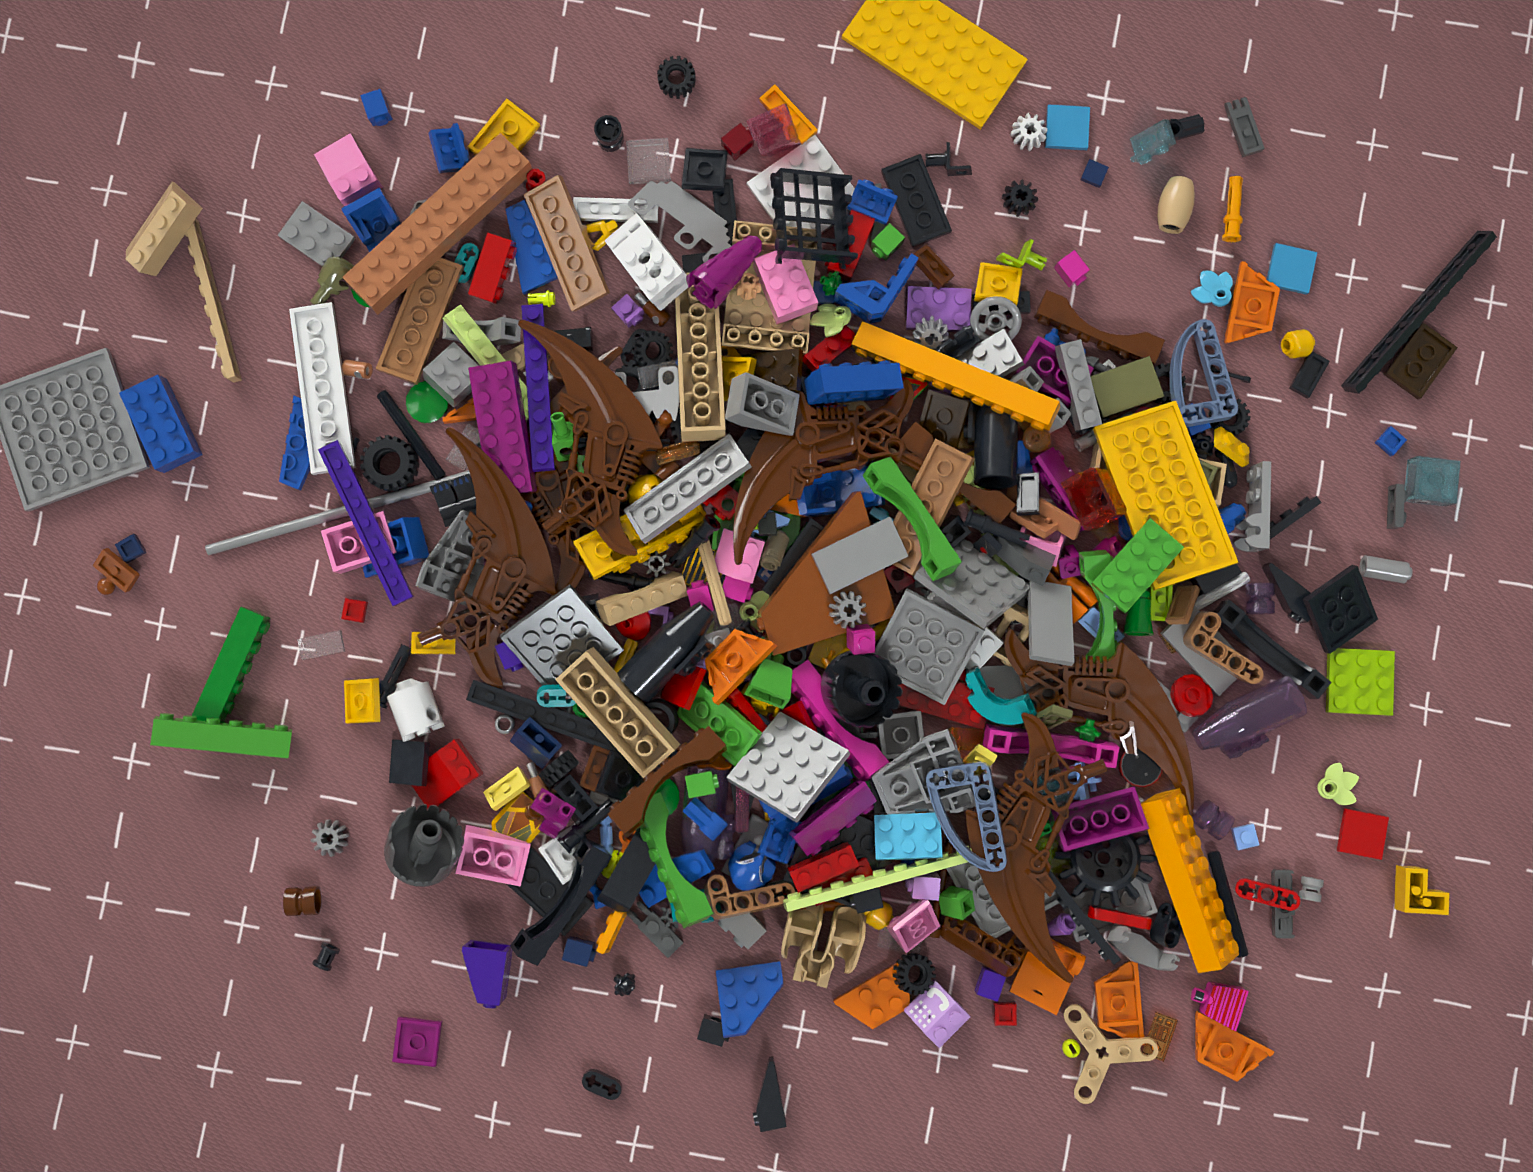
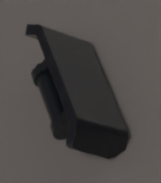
M640 827L635 831L597 898L599 902L619 912L629 911L655 866V862L649 856V847L641 838Z

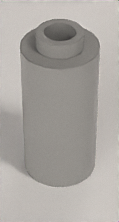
M1367 555L1362 557L1359 565L1362 577L1403 584L1411 579L1413 572L1408 562Z

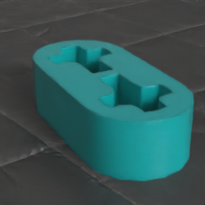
M467 243L463 245L454 263L462 266L465 265L464 271L466 274L465 276H460L459 283L469 281L477 266L480 251L475 244ZM473 249L475 256H470L468 261H466L468 258L466 251L470 252Z
M543 685L537 690V702L543 707H570L576 704L571 697L566 699V691L561 685ZM544 693H549V699H544Z

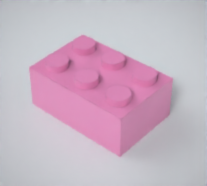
M773 251L754 258L753 268L757 277H759L762 290L778 325L817 310L818 300L802 261L782 258V264H776L777 251Z

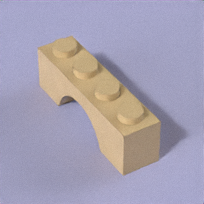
M673 571L655 578L650 585L629 593L613 594L595 602L601 621L611 626L688 596L683 575Z

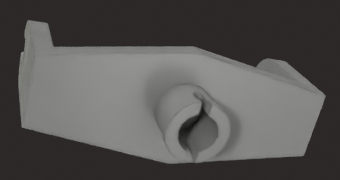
M1112 926L1107 942L1130 961L1163 971H1174L1178 967V965L1174 964L1176 961H1180L1177 955L1162 953L1142 935L1131 932L1130 928L1126 926Z

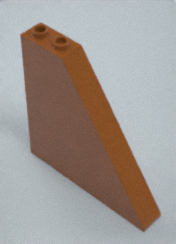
M855 491L849 495L758 611L759 618L756 621L759 630L764 632V640L777 644V647L770 653L771 655L775 656L847 633V627L842 628L841 622L837 625L834 624L833 621L836 617L829 616L830 612L835 611V609L829 607V604L836 605L833 597L837 596L841 599V592H845L848 595L851 591L854 592V598L858 595L862 597L859 603L866 604V607L861 609V611L866 612V616H859L862 620L861 624L872 625L890 619L894 614L895 608L883 569L829 594L811 556L812 553L871 526L861 491ZM844 607V612L851 613L852 608Z

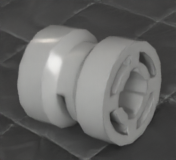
M1302 876L1301 884L1303 886L1302 890L1299 891V897L1305 900L1321 902L1322 895L1320 889L1324 885V880Z

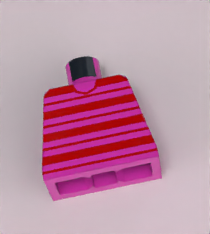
M1208 982L1205 990L1196 987L1193 989L1191 1000L1201 1003L1199 1007L1201 1013L1231 1030L1237 1031L1249 991L1240 986Z

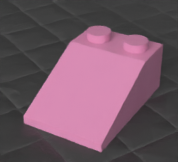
M351 133L314 154L328 182L344 206L377 188H383Z
M384 511L375 513L393 554L397 553ZM352 521L321 531L333 572L342 574L372 563Z
M466 825L463 835V850L457 862L455 874L521 886L531 843L489 829Z
M921 899L917 903L910 904L906 912L901 916L894 917L889 922L887 928L892 937L907 953L938 929L940 924L930 902Z

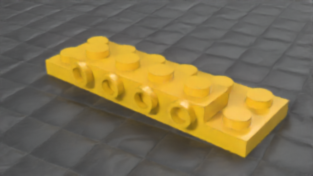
M700 504L646 544L640 539L627 515L621 516V526L628 540L637 550L638 555L624 556L614 552L603 541L596 530L573 541V544L591 576L596 580L611 571L614 573L617 571L624 573L631 568L630 564L636 561L639 563L647 561L650 558L649 554L655 551L658 553L666 551L669 548V544L674 541L676 543L685 541L688 538L687 535L690 534V530L695 526H699L707 514Z

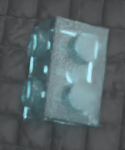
M1163 119L1130 138L1135 153L1134 156L1130 157L1131 162L1145 164L1152 160V156L1164 154L1169 151V147L1176 144L1168 119Z

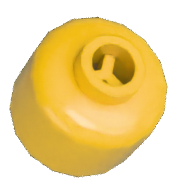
M1306 329L1287 332L1281 341L1282 352L1291 359L1309 356L1315 346L1314 337Z
M883 901V908L864 912L866 924L877 930H881L885 926L887 927L894 918L892 906Z

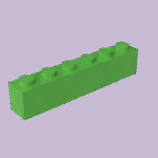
M160 713V716H156L153 720L150 745L289 758L292 730L288 729L286 725H275L274 728L265 727V723L252 722L251 726L243 725V721L229 720V723H221L220 719L206 718V721L197 720L196 716L184 715L183 719L174 718V714Z

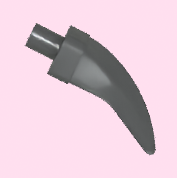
M1085 356L1087 364L1094 368L1093 371L1095 370L1100 373L1106 371L1107 366L1099 363V358Z

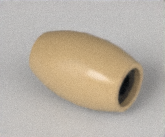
M1174 176L1167 182L1158 205L1157 217L1160 230L1166 233L1178 234L1186 227L1193 211L1195 199L1194 184L1191 179Z

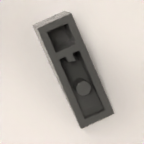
M993 535L1003 547L997 555L1023 578L1043 586L1056 555L1029 543L1024 548Z

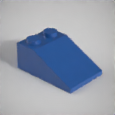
M402 517L388 523L397 552L394 553V556L400 568L411 566L427 559L429 551L420 517ZM372 563L363 566L365 578L377 575Z

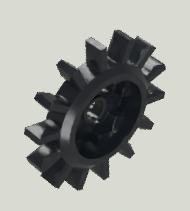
M1129 834L1107 840L1109 843L1108 848L1103 847L1102 842L1066 852L1056 851L1053 854V858L1069 860L1070 869L1063 870L1058 875L1059 880H1065L1070 876H1075L1079 884L1073 888L1071 893L1074 898L1080 895L1085 887L1092 890L1091 907L1099 905L1101 893H1109L1113 908H1118L1121 906V900L1118 895V891L1124 889L1129 897L1135 900L1140 894L1131 883L1134 878L1146 884H1149L1153 879L1149 874L1139 870L1141 863L1150 864L1156 861V856L1151 854L1142 855L1140 853L1139 846L1146 844L1150 840L1149 834L1142 835L1138 839ZM1084 852H1090L1091 858H1085ZM1103 852L1108 855L1109 862L1107 864H1102L1098 861L1099 853ZM1115 859L1120 860V867H1117L1114 864ZM1096 871H1102L1103 877H1098Z

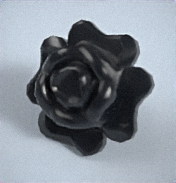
M1198 434L1196 438H1191L1198 457L1206 459L1207 456L1213 455L1214 442H1210V436Z
M626 973L624 976L617 974L614 977V982L617 983L614 987V994L621 997L630 995L631 991L635 989V975Z

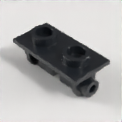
M970 325L967 327L963 326L960 331L953 335L954 340L949 338L943 344L937 346L936 351L957 359L977 344L980 339L973 334L974 330Z

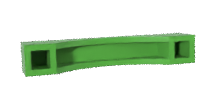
M891 457L871 463L863 474L864 479L875 494L896 506L909 520L920 543L921 564L932 581L952 574L962 561Z
M1106 550L1079 552L1080 574L1092 587L1098 601L1100 613L1097 636L1091 649L1086 654V662L1088 656H1093V662L1095 656H1100V662L1102 656H1106L1109 659L1114 655L1118 643L1114 638V632H1117L1116 619H1113V611H1116V605L1091 585L1113 560V556H1110Z
M661 792L654 794L649 803L645 821L640 826V835L649 847V856L658 868V877L661 882H664L667 889V898L670 903H673L676 910V919L682 924L684 929L707 920L713 912L705 893L685 880L670 857L666 842V821L669 811Z

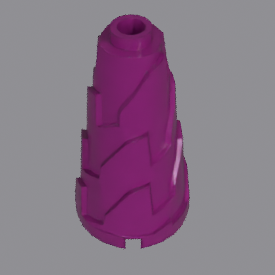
M748 235L743 240L724 249L715 257L691 271L686 277V282L689 288L692 285L695 287L696 290L692 294L710 309L713 307L716 309L720 306L743 277L745 271L751 266L754 258L762 251V241L757 236Z

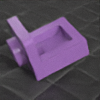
M665 606L648 611L649 615L663 616V624L671 620L674 615L673 612H670V607Z

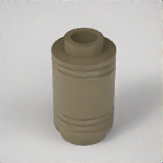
M777 530V536H768L760 557L763 568L775 571L778 566H781L789 543V537L785 532Z

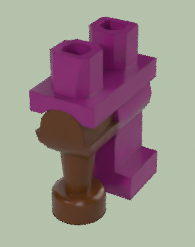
M541 788L533 802L526 807L525 816L531 821H536L543 817L544 819L538 830L555 839L558 833L566 827L576 808Z

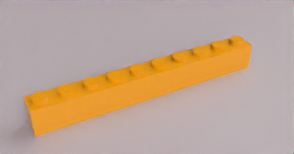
M863 321L852 342L855 353L863 358H867V356L872 357L876 363L890 360L891 363H899L902 374H905V372L913 374V377L919 381L924 382V380L932 382V385L938 389L943 390L947 388L952 390L951 393L963 398V396L971 398V401L977 405L983 406V404L991 406V410L999 414H1003V412L1008 413L1012 419L1018 422L1025 420L1031 423L1032 427L1041 431L1043 429L1050 430L1060 410V401Z

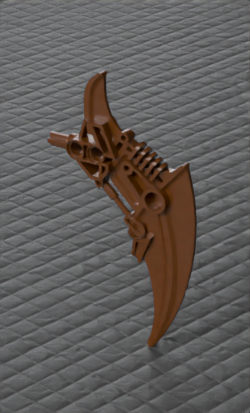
M519 320V327L530 333L540 342L555 362L563 378L567 394L560 392L558 403L569 412L568 420L573 425L574 433L572 453H570L569 464L566 469L568 482L565 499L561 506L557 508L559 511L542 524L543 527L551 534L565 522L571 523L581 519L596 529L603 541L614 552L624 556L638 555L637 550L623 531L619 510L620 503L628 499V494L625 491L627 484H635V481L630 478L636 479L638 476L633 472H639L640 470L636 466H641L642 464L641 461L637 460L644 458V455L641 453L650 449H663L651 419L630 389L598 358L575 342L548 328L526 320ZM583 432L588 434L584 473L576 471L579 436ZM580 479L584 486L572 494L574 483ZM608 489L617 491L616 495L609 493ZM588 491L595 493L594 498L590 501L584 500V494ZM604 492L605 498L601 503L600 495ZM569 505H577V511L574 514H567L566 510ZM596 506V509L588 514L591 521L583 517V515Z
M619 346L615 347L598 359L609 368L613 361L622 354L623 350ZM564 386L550 402L551 415L555 412H562L565 421L568 422L569 412L558 403L560 392L567 394L566 387ZM529 432L528 436H529L530 449H531L530 432ZM583 432L581 436H588V434ZM562 448L560 453L568 455L572 453V450L570 448ZM578 448V454L585 455L586 448ZM555 452V470L534 472L537 491L521 494L525 501L531 502L532 506H534L532 514L536 513L534 518L535 520L539 519L537 521L538 526L559 511L557 508L561 506L565 499L568 482L566 469L568 468L569 460L559 462ZM578 481L574 483L572 494L580 488ZM589 491V492H590V495H591V497H592V499H593L594 496H595V493L592 492V491ZM569 505L566 510L567 514H574L577 511V505ZM596 506L583 515V517L591 521L588 514L593 512ZM581 519L571 523L565 522L552 532L548 538L550 544L557 545L561 558L560 574L555 586L556 593L551 594L550 598L568 585L576 589L587 568L573 544L572 531L576 533L577 540L581 537V531L584 528H590L591 531L596 529ZM581 524L576 529L573 528L574 525ZM543 525L539 528L540 531L546 530ZM566 531V535L562 538L558 536L562 532Z
M908 379L903 381L904 388L898 391L889 402L869 411H866L863 405H858L855 410H848L847 405H842V409L840 405H836L835 411L834 406H829L828 410L827 406H822L821 411L820 406H816L815 409L806 402L804 393H799L793 435L789 436L765 431L750 458L749 463L752 467L744 473L737 498L733 526L735 564L740 565L742 563L747 542L763 516L788 494L789 501L800 500L804 487L812 485L814 479L821 478L823 474L855 468L861 470L871 463L891 457L896 464L900 461L916 471L920 470L924 460L906 451L907 447L899 439L901 423L909 413L914 399L913 388ZM869 438H875L878 442H872ZM889 448L895 449L897 453L889 451ZM855 454V460L840 463V465L827 468L817 465L819 462Z
M448 427L446 434L454 441L463 455L474 485L476 515L470 511L465 520V523L473 533L471 544L474 549L467 570L455 588V600L447 617L436 623V627L421 632L417 636L422 646L441 638L443 640L456 639L469 654L478 676L485 683L493 687L502 688L503 682L498 673L494 656L497 638L500 633L502 634L509 629L507 623L510 618L514 620L520 618L517 614L522 615L523 611L520 608H527L525 603L529 604L531 602L528 597L533 598L535 596L533 592L545 591L550 594L556 593L552 564L538 524L510 479L476 444L460 432ZM482 556L486 559V562L471 596L464 591L471 578L470 574L477 559ZM466 601L468 608L454 613L458 603ZM468 615H474L477 621L469 624L465 621V618ZM490 617L499 622L498 626L490 621ZM487 619V624L480 630L481 621ZM452 623L457 629L453 632H448L444 627L446 624ZM476 630V633L466 636V643L460 638V636Z
M1008 628L1004 639L1005 653L1010 664L1020 677L1023 689L1022 695L1028 693L1030 699L1035 701L1034 707L1036 712L1038 713L1058 702L1060 707L1066 709L1070 706L1079 710L1107 715V720L1102 722L1095 721L1094 726L1101 727L1104 731L1110 732L1113 739L1120 740L1126 754L1138 755V748L1154 760L1169 777L1176 789L1180 788L1181 793L1185 796L1189 815L1193 817L1194 784L1186 740L1177 715L1166 693L1144 662L1122 641L1117 643L1114 655L1109 659L1106 656H1102L1101 662L1100 656H1095L1094 662L1093 656H1088L1086 662V655L1081 656L1080 662L1079 655H1075L1072 666L1029 659V650L1021 643L1014 630ZM1058 669H1062V677L1058 675ZM1052 678V679H1054L1055 681H1054V682H1051V681H1049V680H1047V679ZM1024 681H1025L1030 687L1033 686V685H1035V684L1038 683V682H1039V684L1036 685V686H1034L1033 688L1029 689L1028 691H1026ZM1045 689L1054 690L1051 696H1043ZM1072 715L1071 719L1063 723L1071 722L1082 725L1086 723V719L1081 716Z
M1022 712L1021 717L1029 738L1028 760L1023 770L1017 769L1014 772L1016 780L1012 785L1004 782L1003 786L1008 791L1003 788L999 789V792L1004 796L996 794V798L1000 801H997L1006 848L1007 864L1001 871L991 872L978 868V871L995 906L1020 941L1047 968L1066 982L1072 983L1073 976L1059 959L1046 922L1045 893L1051 897L1056 889V885L1049 876L1051 869L1048 861L1049 851L1057 833L1060 832L1065 820L1069 817V806L1078 788L1088 783L1087 779L1105 773L1108 770L1103 759L1085 766H1081V764L1068 766L1056 751L1053 739L1046 725L1038 717ZM1058 759L1066 767L1049 774L1050 769L1059 767ZM1078 772L1080 775L1078 781L1069 782V773ZM1043 774L1042 783L1037 785L1038 777ZM1025 777L1032 781V787L1023 781ZM1052 779L1057 780L1059 783L1057 789H1047L1048 781ZM1018 784L1021 785V787L1018 790L1015 789L1018 786ZM1043 789H1044V791H1045V793H1043V794H1041L1040 792H1038V791H1041V790H1043ZM1070 791L1065 802L1057 805L1054 796ZM968 808L966 809V821L972 852L986 859L977 812ZM1051 809L1059 813L1052 827V833L1045 848L1039 850L1036 848V844L1047 823ZM990 810L984 812L982 817L986 822L994 821L995 814ZM990 832L987 834L986 839L990 844H997L999 842V836L996 833ZM1001 847L988 849L989 852L994 851V858L991 862H995L996 866H999L1003 859L998 858L997 850H1001Z

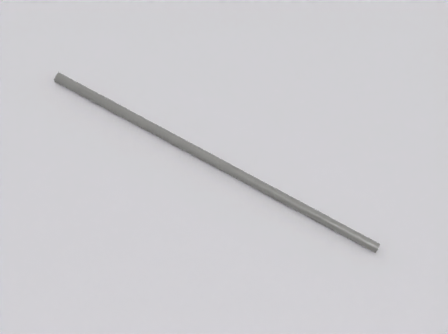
M469 470L438 480L368 499L371 508L374 509L430 493L431 485L470 472ZM345 506L208 544L205 545V549L208 555H213L346 517L349 514Z

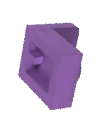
M628 294L611 307L628 328L632 325H638L643 320V309Z

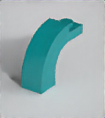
M978 666L970 669L966 674L967 686L970 690H973L967 699L973 708L986 719L999 724L1015 725L1024 723L1021 717L1022 712L1030 713L1034 716L1037 714L1028 693L1013 699H1003L990 691Z

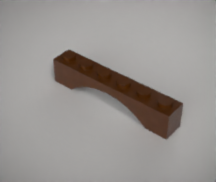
M1046 290L1034 315V318L1038 319V323L1044 326L1052 325L1063 334H1073L1077 336L1078 340L1081 339L1084 343H1094L1098 349L1103 351H1113L1117 357L1125 360L1129 358L1137 361L1150 356L1154 365L1165 342L1164 339L1148 332L1133 335H1116L1100 331L1080 318L1071 307L1067 298L1049 290Z
M916 421L901 438L904 446L907 447L906 451L913 453L925 460L934 442L933 435ZM965 482L962 483L957 493L958 497L963 494L969 499L966 503L975 511L978 508L985 513L984 516H991L992 521L1001 523L1016 505L1000 490L977 488Z
M709 726L705 729L700 728L693 735V740L689 743H683L677 749V754L672 758L667 757L660 764L661 768L655 773L652 771L647 774L643 779L644 782L639 787L634 786L626 794L627 797L622 802L617 801L609 808L610 812L607 815L626 837H629L644 823L646 811L652 797L667 779L686 768L712 764L727 750L726 744Z

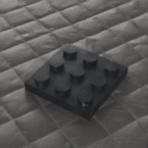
M1350 565L1303 598L1323 651L1328 654L1334 652L1378 620L1359 568L1355 565Z

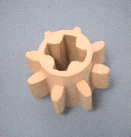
M751 273L743 274V277L734 286L737 289L736 295L745 300L755 299L756 293L761 292L759 277Z

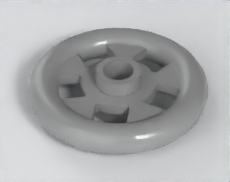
M1000 296L988 297L980 301L974 307L970 317V325L974 330L973 333L980 341L990 337L984 333L986 328L997 333L1006 325L1010 328L1007 334L1010 340H1012L1018 334L1022 323L1018 307L1011 300ZM998 305L999 310L990 312L989 306ZM1009 310L1012 318L1007 320L1003 312ZM980 314L986 315L985 323L979 322ZM994 317H997L1000 319V321L998 323H995L992 321V319Z

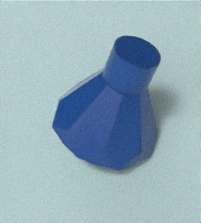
M594 884L589 891L593 894L595 909H599L606 905L597 900L602 890Z

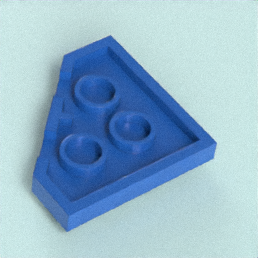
M780 961L716 970L723 1037L746 1035L756 1019L761 1016L770 1004L775 994L780 991L784 985Z

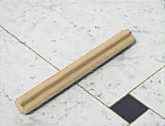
M708 541L704 544L701 543L698 549L719 624L725 626L730 624L732 619L711 544Z

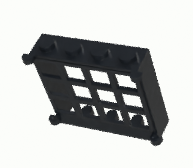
M780 168L776 173H771V188L774 193L772 208L775 209L773 228L776 230V264H782V258L839 263L840 269H846L845 264L850 265L858 257V253L849 252V247L854 244L855 236L848 235V227L853 222V215H848L846 212V207L851 203L852 196L845 194V186L852 180V175ZM783 182L794 183L795 197L784 196ZM799 184L813 185V198L800 197ZM818 185L831 187L832 200L819 199ZM785 201L795 202L796 216L785 215ZM800 203L814 204L815 218L801 217ZM819 205L833 206V220L820 218ZM786 221H796L797 235H787ZM802 222L815 223L816 237L802 236ZM821 224L834 225L835 239L821 238ZM787 240L798 241V248L787 247ZM803 241L817 243V249L803 248ZM822 243L835 244L836 251L822 250Z

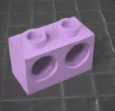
M937 871L906 879L905 887L913 899L939 901L941 878Z

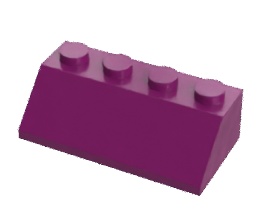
M1052 447L1035 457L1030 464H1032L1034 473L1039 472L1040 482L1057 508L1081 522L1079 530L1081 532L1101 519L1099 517L1100 511L1094 503L1091 504L1088 500L1086 489L1082 485L1079 486L1076 482L1074 471L1070 467L1067 468L1063 461L1065 459L1062 453Z
M856 779L789 832V834L805 855L811 854L814 856L823 848L821 846L827 840L831 842L840 835L838 831L843 827L849 828L856 823V817L862 812L864 815L870 812L875 807L873 804L877 800L865 781Z
M1135 786L1071 803L1069 806V817L1065 820L1060 832L1056 836V840L1062 850L1066 852L1148 830L1149 826ZM1051 809L1048 818L1051 829L1059 814Z

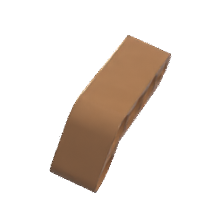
M1199 612L1184 634L1183 642L1185 646L1240 681L1251 684L1259 683L1263 678L1262 668L1214 638L1221 625L1220 616L1214 612ZM1207 616L1211 619L1209 626L1205 625V618ZM1196 635L1199 636V643L1197 645L1193 642ZM1216 646L1217 653L1215 656H1212L1211 650ZM1234 657L1235 664L1233 667H1230L1229 661ZM1243 669H1248L1249 672L1251 673V676H1250L1249 673H1247L1246 671H1242V670H1243Z
M721 875L711 876L704 884V893L713 912L711 917L717 920L784 906L783 899L788 897L779 896L774 899V895L779 894L781 891L787 893V895L795 893L794 887L791 884L781 883L729 894L726 879ZM712 881L719 883L720 891H714L711 888ZM759 894H763L766 896V904H762L759 902ZM738 898H741L746 902L745 909H741L738 907ZM716 903L724 905V913H719L716 910Z

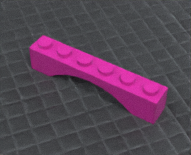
M807 660L792 670L791 693L795 695L798 701H802L806 711L812 717L813 723L821 728L826 738L849 750L850 756L845 762L851 766L854 775L858 779L866 782L872 778L873 774L886 766L889 761L875 744L865 742L853 736L836 721L822 699L821 675L810 661Z
M986 724L983 746L992 752L1029 754L1027 730ZM1050 733L1055 749L1062 758L1088 764L1103 759L1106 767L1116 768L1120 747L1114 741L1102 739L1085 741L1080 739L1079 736Z

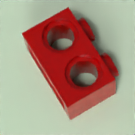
M726 485L715 496L708 498L702 504L706 507L710 504L716 509L713 512L721 520L726 518L730 521L735 516L739 493L730 485ZM725 500H731L734 502V507L732 510L727 511L722 508V503Z

